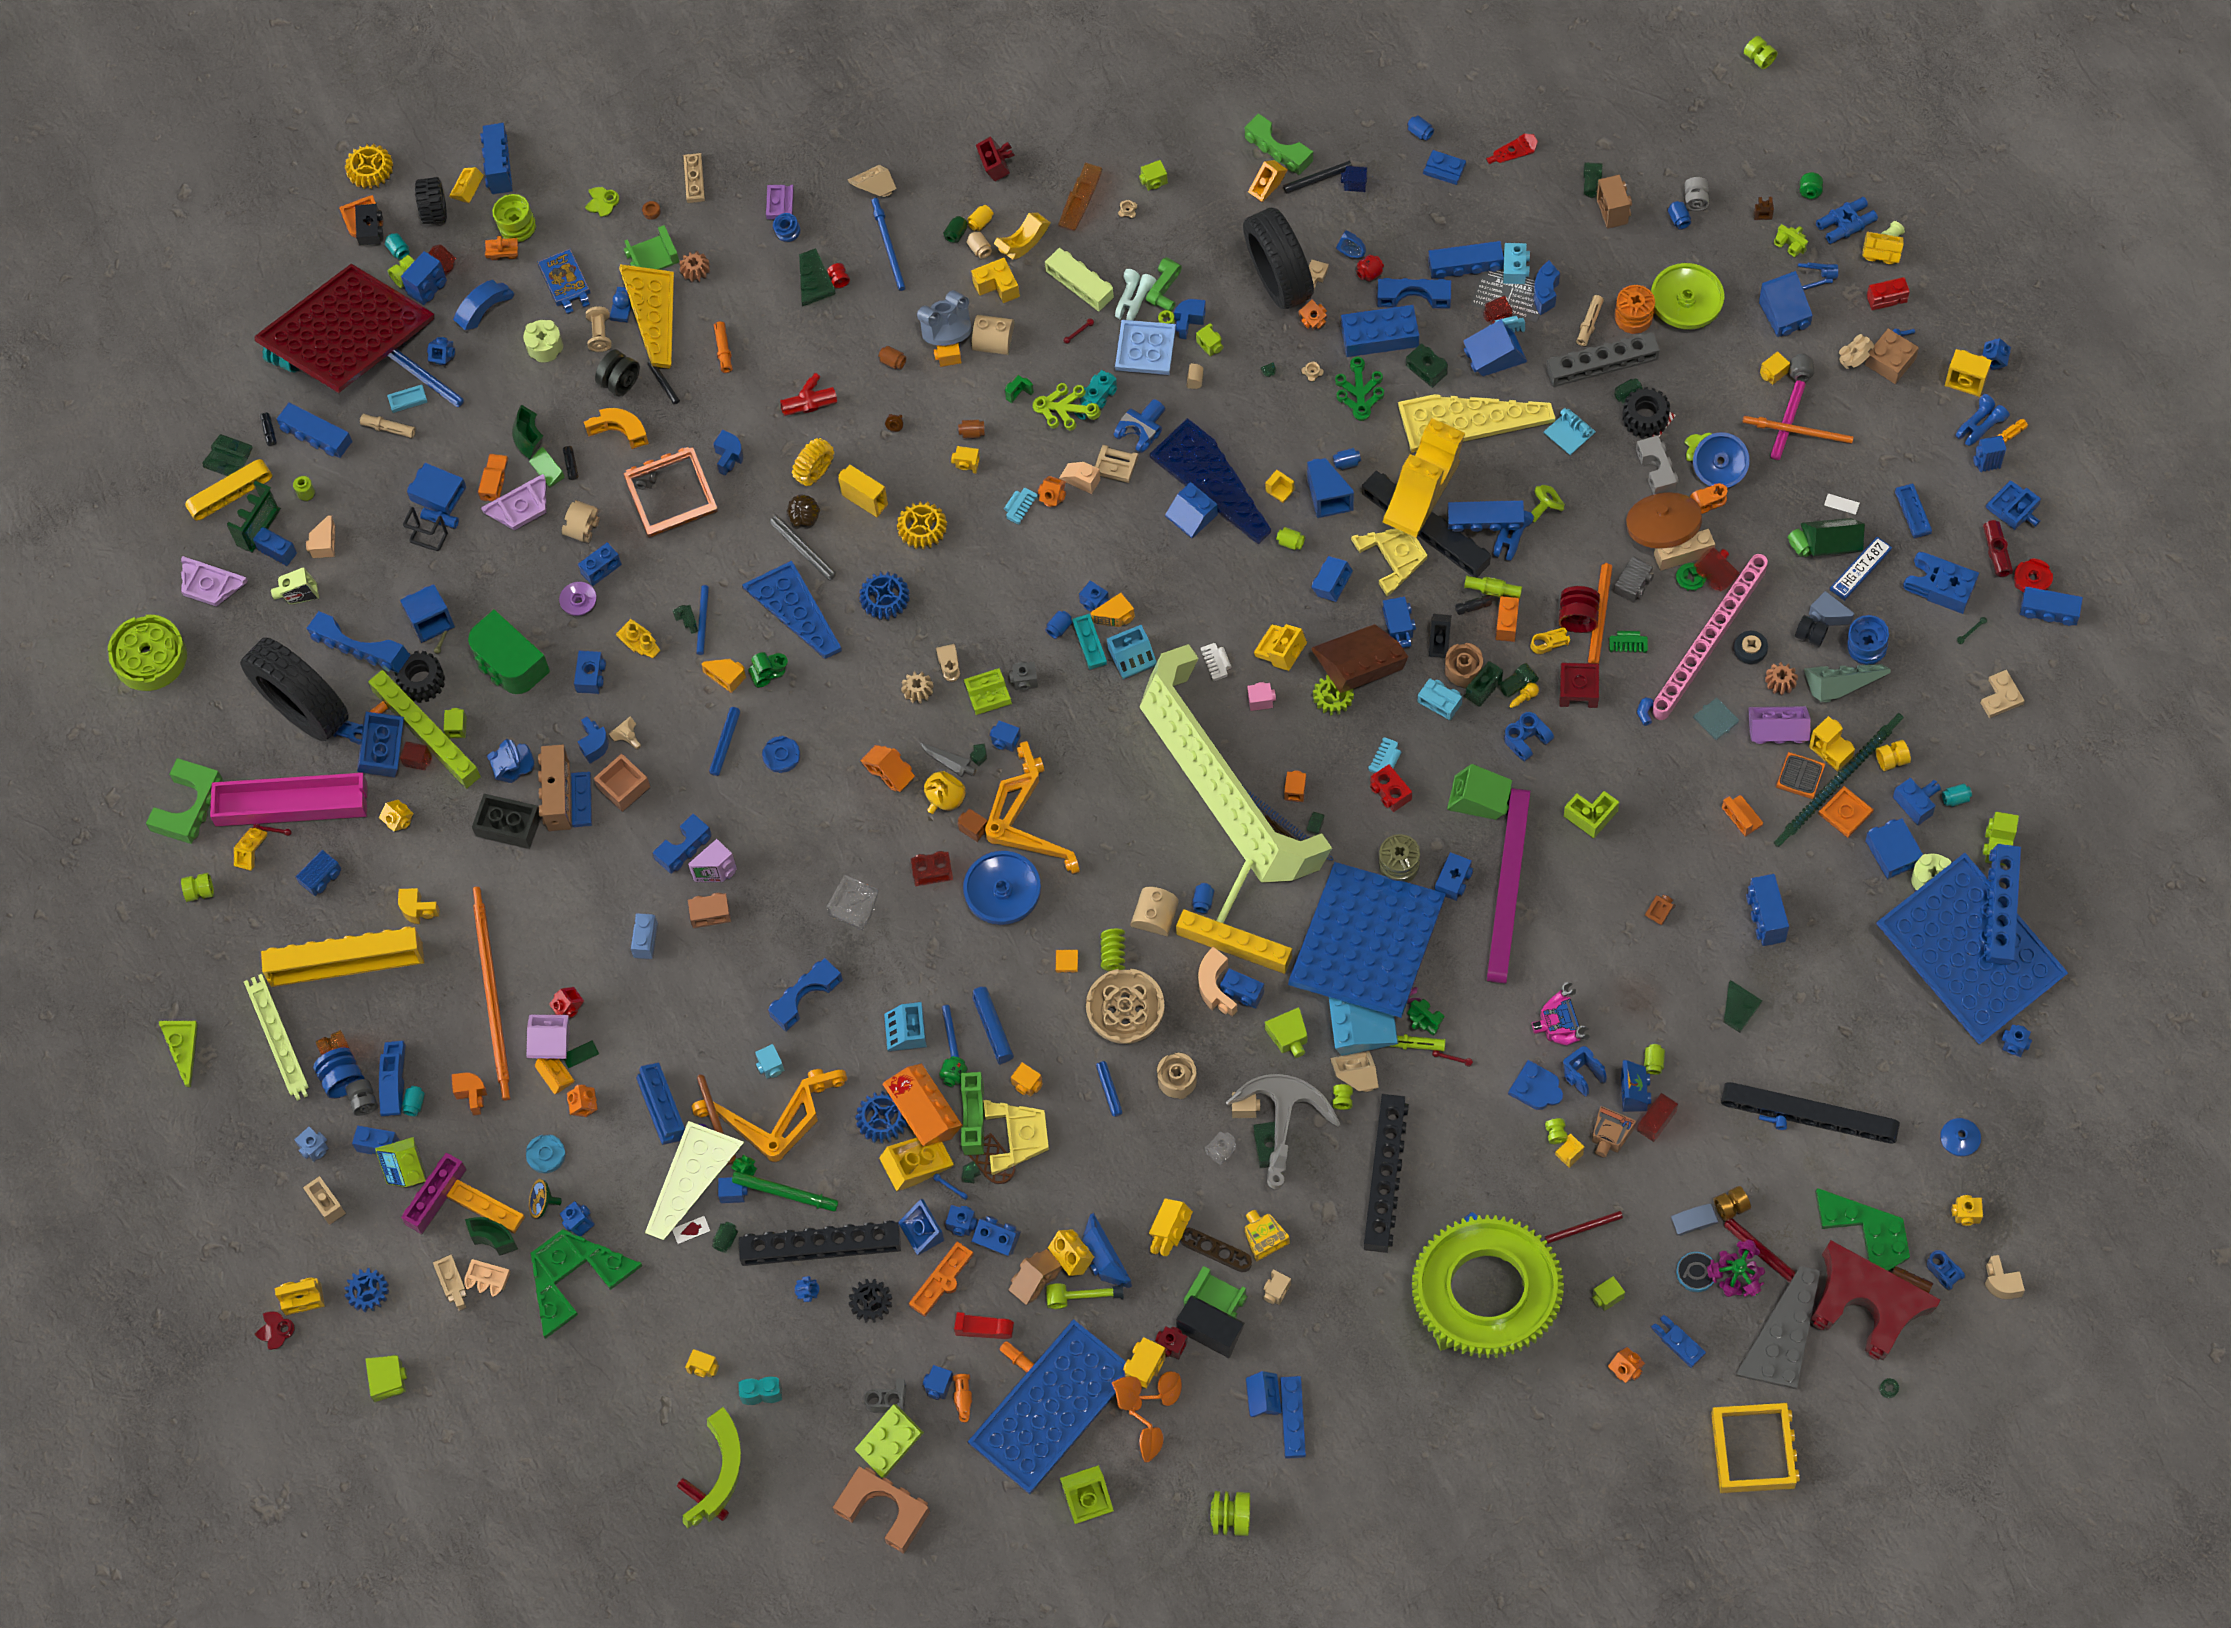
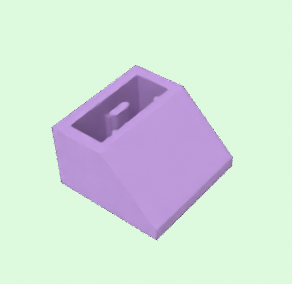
M529 1015L527 1058L566 1059L570 1035L568 1015Z

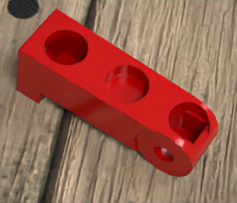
M957 1312L954 1331L956 1336L1010 1339L1013 1334L1014 1322L1009 1319L972 1316Z

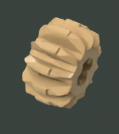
M915 671L913 676L907 674V680L902 681L903 687L901 688L905 699H910L912 703L918 700L920 704L922 699L928 701V695L933 694L932 688L934 687L929 675L924 676L923 672L917 675Z

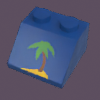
M1623 1060L1621 1069L1623 1112L1647 1111L1648 1104H1651V1092H1647V1086H1650V1074H1646V1067Z

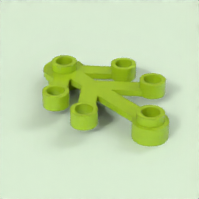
M1060 383L1056 391L1049 396H1039L1033 402L1034 411L1044 414L1047 424L1052 429L1059 426V420L1056 416L1052 415L1050 410H1057L1064 421V426L1070 431L1076 428V422L1073 418L1069 417L1067 412L1085 413L1091 420H1095L1101 415V410L1095 403H1090L1087 406L1070 404L1077 398L1085 395L1086 391L1082 385L1075 386L1073 393L1058 403L1053 401L1060 396H1065L1069 392V388L1065 383Z

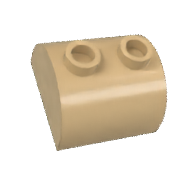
M977 315L972 333V350L1008 355L1015 325L1014 319Z
M1143 888L1131 921V927L1168 936L1179 903L1178 898L1171 892L1161 888Z

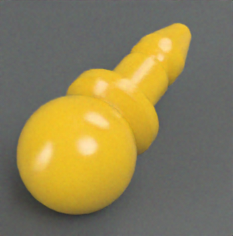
M1535 683L1526 684L1524 689L1520 690V695L1511 702L1510 708L1520 705L1525 700L1529 701L1531 698L1536 697L1539 693L1538 685Z

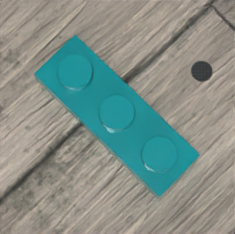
M1086 614L1073 618L1072 623L1089 670L1107 665V660L1091 615Z

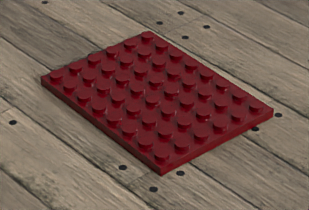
M350 264L256 334L255 342L340 393L433 321L434 313L355 265Z

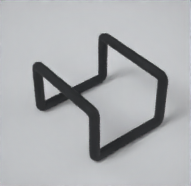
M414 507L410 508L403 522L405 528L414 530L409 539L410 543L434 551L441 549L448 535L442 516H438L431 532L419 528L420 521ZM411 514L414 516L416 526L407 524ZM439 522L441 523L444 534L438 547L413 540L417 531L433 535Z

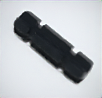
M268 412L260 414L266 443L268 446L275 445L277 441L270 414Z
M565 446L563 453L568 477L570 480L577 479L579 476L572 446Z
M1490 595L1482 596V599L1475 598L1465 601V604L1458 603L1455 605L1457 614L1461 615L1465 611L1471 612L1481 609L1482 606H1491L1492 600Z

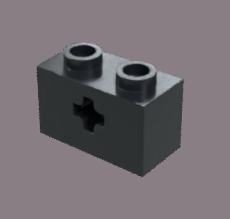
M377 204L355 205L356 238L359 246L381 244L380 237H383V227L380 226V221H383L382 210L378 209Z

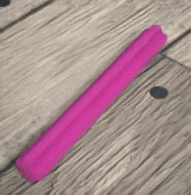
M1796 381L1782 423L1792 425L1805 388L1804 381ZM1779 430L1771 453L1772 459L1780 460L1789 435L1788 431Z

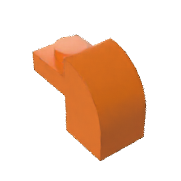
M472 1073L452 1074L453 1094L456 1099L469 1098L470 1110L473 1116L481 1115V1107H484L483 1096L488 1095L482 1080Z

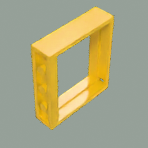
M1787 1403L1713 1407L1711 1415L1720 1493L1795 1489L1797 1482L1800 1481L1799 1470L1795 1469L1794 1462H1797V1451L1792 1448V1442H1795L1794 1429H1790L1789 1422H1792L1791 1409L1788 1410ZM1781 1413L1788 1477L1730 1481L1722 1417Z

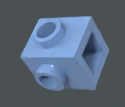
M310 1127L294 1139L300 1148L298 1150L305 1159L309 1157L313 1162L322 1158L326 1150L329 1149L325 1143L327 1139L320 1132L316 1134Z

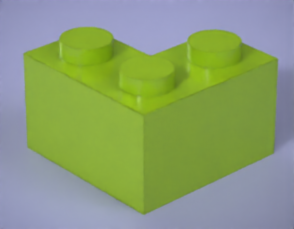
M1603 791L1594 803L1591 804L1576 793L1565 806L1564 817L1595 838L1618 812L1619 801Z
M1995 812L1994 817L1989 818L1985 837L1988 838V844L1984 843L1982 855H1986V863L1992 864V861H1989V854L1991 849L1993 850L1997 844L2013 846L2017 832L2018 815Z

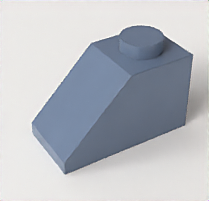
M1826 591L1810 606L1809 611L1810 617L1814 618L1815 622L1820 621L1829 626L1850 625L1855 614Z

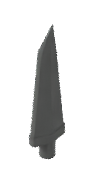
M921 743L928 755L959 776L963 777L965 773L972 776L976 774L977 770L969 766L971 763L970 759Z

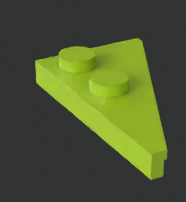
M159 1021V1026L165 1036L185 1086L191 1087L198 1023L196 1021Z

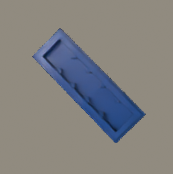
M1914 484L1895 488L1896 496L1913 538L1932 534L1931 526Z

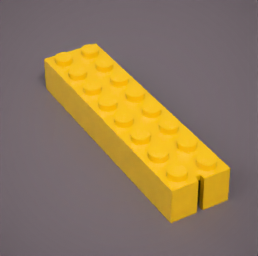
M403 927L400 930L394 931L384 930L381 933L375 934L365 933L362 936H345L342 939L336 940L330 938L323 942L311 941L304 945L291 944L284 948L272 947L261 951L262 972L271 987L424 964L423 943L415 927Z

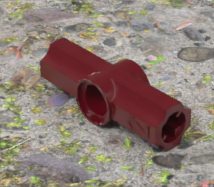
M1988 521L1983 524L1989 547L1988 555L1992 559L1996 576L2006 577L2013 573L2007 550L2008 543L2004 539L2000 521Z

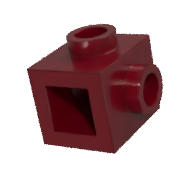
M1165 1326L1163 1332H1158L1155 1342L1165 1347V1357L1172 1356L1179 1360L1188 1343V1338L1178 1328Z

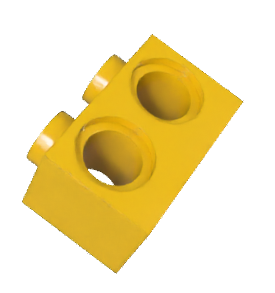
M1073 1229L1058 1230L1048 1246L1050 1252L1069 1276L1083 1275L1094 1259L1089 1248Z

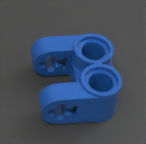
M1525 712L1516 723H1511L1506 727L1504 740L1505 744L1522 761H1526L1533 753L1524 742L1525 739L1535 735L1542 743L1548 744L1554 739V735L1536 714ZM1525 723H1531L1533 725L1526 726ZM1512 734H1517L1518 737H1515V738H1514V737H1511L1510 735H1512Z

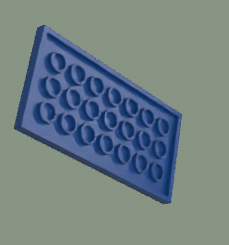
M1073 1319L969 1439L968 1444L1028 1494H1031L1116 1395L1112 1382L1125 1377L1123 1368L1126 1361Z

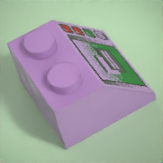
M717 839L688 864L695 882H723L725 879L731 878L737 870L732 853Z

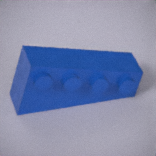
M504 123L484 125L483 133H480L481 142L484 144L482 154L483 158H485L483 165L486 174V187L490 188L492 194L512 192L513 187Z

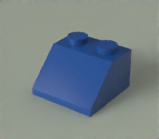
M1190 482L1177 494L1165 517L1190 538H1193L1218 515V508L1212 499Z

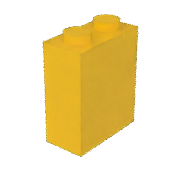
M850 464L840 472L838 479L842 496L877 518L888 505L885 486Z

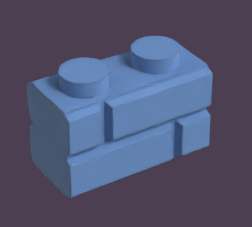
M636 914V924H634L631 943L632 955L634 958L653 959L658 922L653 914Z

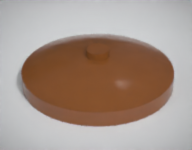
M1673 492L1653 494L1638 501L1630 509L1626 519L1627 530L1634 541L1646 547L1670 548L1689 541L1700 530L1702 525L1701 509L1695 500L1683 494Z

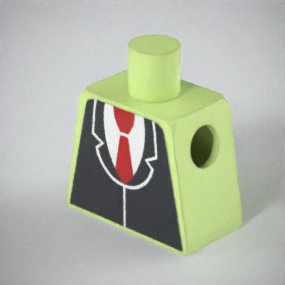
M304 567L280 576L278 578L279 587L271 589L274 600L283 597L289 604L319 599L317 582Z

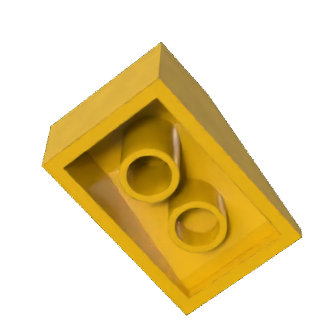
M917 1137L888 1146L879 1157L896 1192L915 1186L933 1177L935 1174H939L954 1166L942 1142L922 1146Z

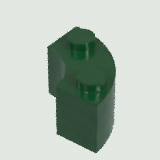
M521 405L512 427V436L519 451L528 459H531L539 449L544 435L535 426L537 414Z
M485 1217L465 1219L474 1245H490L497 1251L499 1256L518 1250L512 1235L501 1223L499 1224Z

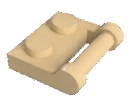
M1102 445L1095 467L1100 469V476L1129 483L1138 461L1139 453L1133 452L1131 454ZM1109 455V456H1113V457H1117V458L1129 460V462H1125V461H1121V460L1109 458V457H1106V456Z

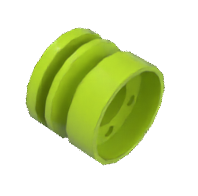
M509 194L498 199L492 209L493 217L504 239L517 238L518 242L528 239L534 233L536 221L529 203L524 197L517 194Z
M1215 1491L1211 1502L1213 1535H1219L1220 1525L1223 1526L1224 1535H1227L1229 1526H1233L1235 1536H1249L1250 1492H1236L1235 1500L1230 1501L1229 1491H1225V1499L1223 1501L1220 1500V1491Z

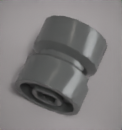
M357 1080L346 1086L345 1090L348 1099L351 1101L350 1105L354 1115H366L377 1109L378 1104L375 1096L372 1094L373 1090L369 1080Z

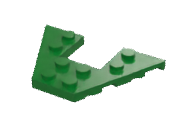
M1816 1189L1822 1229L1862 1225L1868 1260L1889 1272L1895 1266L1909 1260L1910 1253L1903 1218L1828 1191Z
M564 1229L531 1252L544 1338H548L578 1315L557 1288L556 1284L588 1261L611 1290L641 1268V1262L634 1261L623 1256V1254L611 1251L609 1248L587 1241L583 1237L575 1236Z

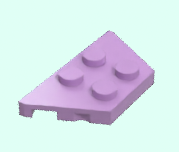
M544 474L481 507L483 513L513 530L547 513L546 478Z
M184 556L181 558L183 571H181V578L183 580L181 591L183 596L218 606L248 581L246 577Z

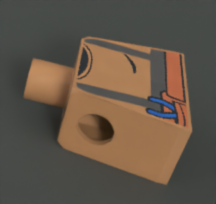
M1601 1106L1592 1142L1598 1144L1595 1153L1601 1157H1606L1609 1150L1619 1152L1633 1132L1636 1120Z

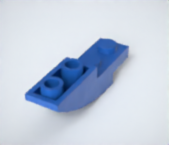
M404 1041L385 1042L384 1052L380 1055L379 1101L381 1116L401 1115L404 1089L402 1074L406 1047Z

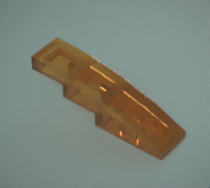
M1085 162L1073 191H1070L1058 224L1059 226L1071 230L1077 229L1095 191L1103 170L1102 167Z

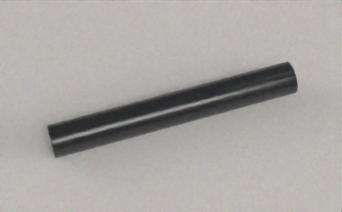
M648 361L647 365L673 404H678L680 402L679 398L659 368L652 366L651 362Z

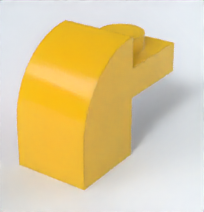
M418 888L399 889L398 905L409 922L420 924V917L425 919L439 917L440 909L437 903L421 902V894Z

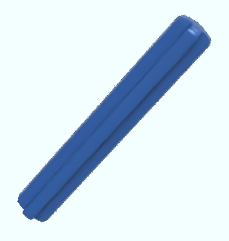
M731 707L729 709L709 769L711 775L718 776L720 774L740 714L739 708Z

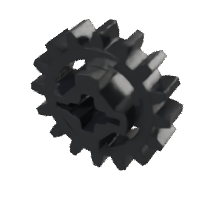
M865 1279V1284L859 1281V1288L853 1287L852 1291L854 1294H849V1299L852 1300L849 1302V1306L853 1308L851 1310L852 1314H857L858 1320L864 1317L865 1323L869 1319H872L873 1323H875L877 1317L883 1320L882 1314H889L887 1307H892V1302L889 1300L893 1298L892 1294H888L890 1292L889 1287L884 1288V1282L877 1284L876 1279H873L872 1283ZM877 1290L882 1293L884 1298L877 1295ZM857 1303L864 1306V1311L858 1307Z

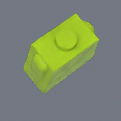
M397 1355L365 1358L370 1396L374 1402L406 1392L404 1379H407L406 1368L402 1367V1361Z

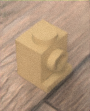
M1273 1269L1271 1272L1272 1280L1268 1279L1264 1286L1265 1296L1263 1299L1270 1304L1276 1303L1280 1305L1291 1286V1278Z

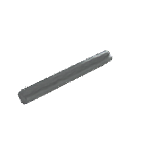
M778 515L770 519L771 524L828 580H832L836 576V572Z

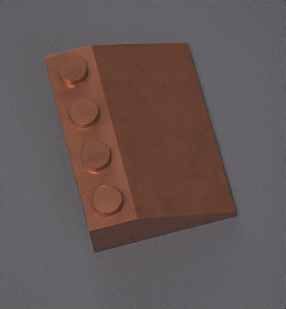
M1376 624L1314 646L1311 649L1340 693L1401 671L1408 660V655L1400 643Z

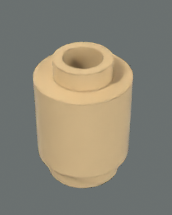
M973 232L968 236L967 244L977 257L984 259L991 254V245L981 232Z

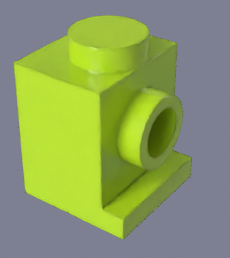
M1211 323L1196 332V342L1210 357L1222 351L1224 347L1221 344L1222 338L1218 332L1213 331Z

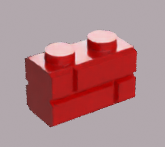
M1902 277L1869 285L1867 299L1871 310L1894 306L1898 303H1907L1910 291L1905 278Z

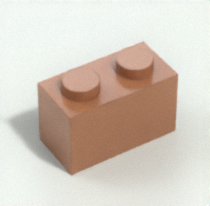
M714 893L707 897L696 896L688 900L690 920L693 928L731 922L726 893Z

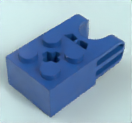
M1924 552L1917 553L1914 558L1915 565L1925 571L1927 575L1924 577H1907L1903 583L1905 590L1927 598L1929 602L1963 614L1977 583L1979 572Z

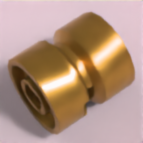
M1741 1186L1729 1190L1728 1195L1723 1193L1713 1199L1715 1207L1724 1221L1735 1217L1737 1212L1741 1214L1751 1209L1749 1198Z

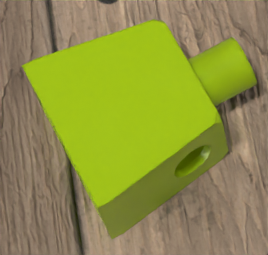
M1299 1007L1265 1021L1266 1032L1282 1053L1291 1050L1295 1058L1305 1054L1302 1045L1308 1042V1036Z

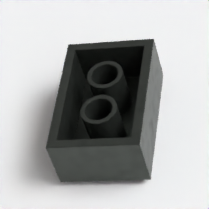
M484 793L472 829L476 837L530 849L541 818L538 805Z

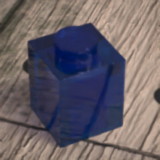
M1346 166L1345 173L1342 172L1341 175L1344 191L1366 192L1367 167Z

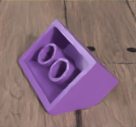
M1806 706L1749 707L1750 737L1755 743L1763 744L1766 741H1774L1775 743H1785L1786 741L1803 743L1810 741L1811 719Z

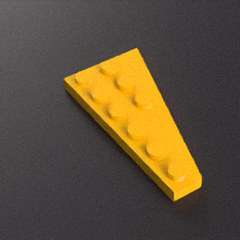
M620 264L619 269L651 365L670 369L672 357L674 272Z

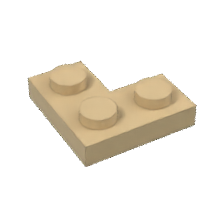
M2007 670L1989 677V682L1996 693L1981 699L1980 702L1989 718L2024 704V699Z

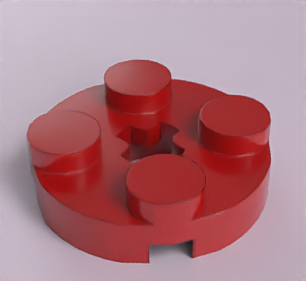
M2035 558L2029 559V561L2021 562L2017 566L2014 574L2015 587L2023 593L2025 587L2048 590L2053 581V573H2051L2050 567L2046 562ZM2036 574L2037 580L2030 579L2028 575Z

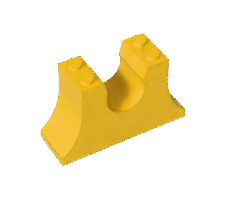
M1431 418L1423 432L1416 455L1410 454L1402 466L1400 477L1383 518V523L1414 537L1418 536L1459 466V454L1465 437L1464 432Z

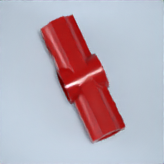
M833 387L815 392L814 390L800 393L798 396L780 400L784 416L800 412L810 413L818 410L820 407L837 403Z

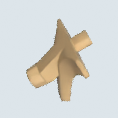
M631 716L609 733L614 742L624 740L635 749L641 747L634 734L636 723Z

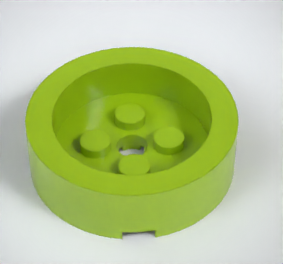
M147 614L136 619L133 617L122 623L115 630L108 644L109 662L122 683L135 690L153 691L169 685L181 674L187 660V648L180 632L171 621L158 615ZM143 647H150V652L141 653Z

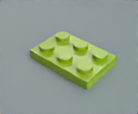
M893 1404L855 1450L881 1478H885L924 1432L897 1404Z

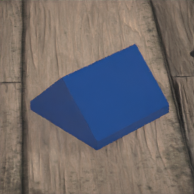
M920 1199L898 1222L917 1255L944 1241L942 1230L923 1199Z

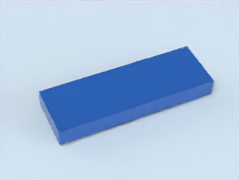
M591 772L571 773L572 826H592Z

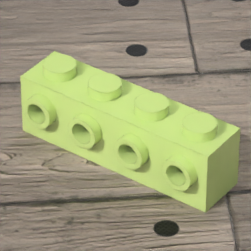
M1059 248L1045 261L1047 273L1097 311L1104 308L1114 298L1112 285L1100 279L1094 271L1088 270L1081 261H1076L1068 251H1063Z

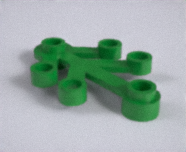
M1354 357L1350 362V369L1355 373L1356 387L1346 380L1344 374L1336 375L1335 383L1357 398V403L1348 397V393L1345 390L1337 392V400L1353 409V416L1357 420L1364 421L1371 415L1370 408L1384 397V389L1376 387L1373 390V396L1366 402L1364 399L1377 384L1383 381V374L1380 371L1373 372L1372 379L1363 387L1362 371L1365 369V361L1361 357Z

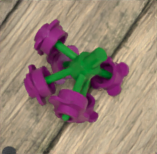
M1752 1240L1738 1241V1252L1742 1256L1740 1259H1738L1736 1253L1729 1254L1723 1250L1719 1253L1720 1261L1715 1263L1712 1259L1711 1265L1707 1266V1274L1709 1278H1713L1714 1283H1717V1279L1723 1278V1272L1734 1273L1733 1278L1729 1277L1725 1282L1721 1281L1719 1284L1723 1288L1724 1294L1728 1297L1736 1294L1742 1295L1743 1290L1740 1289L1741 1283L1737 1280L1738 1275H1742L1747 1282L1743 1286L1746 1291L1743 1294L1744 1297L1748 1294L1752 1297L1762 1291L1760 1287L1764 1282L1759 1283V1278L1765 1274V1269L1757 1266L1754 1261L1749 1262L1748 1265L1745 1262V1259H1752L1754 1255L1760 1254V1250L1756 1248Z

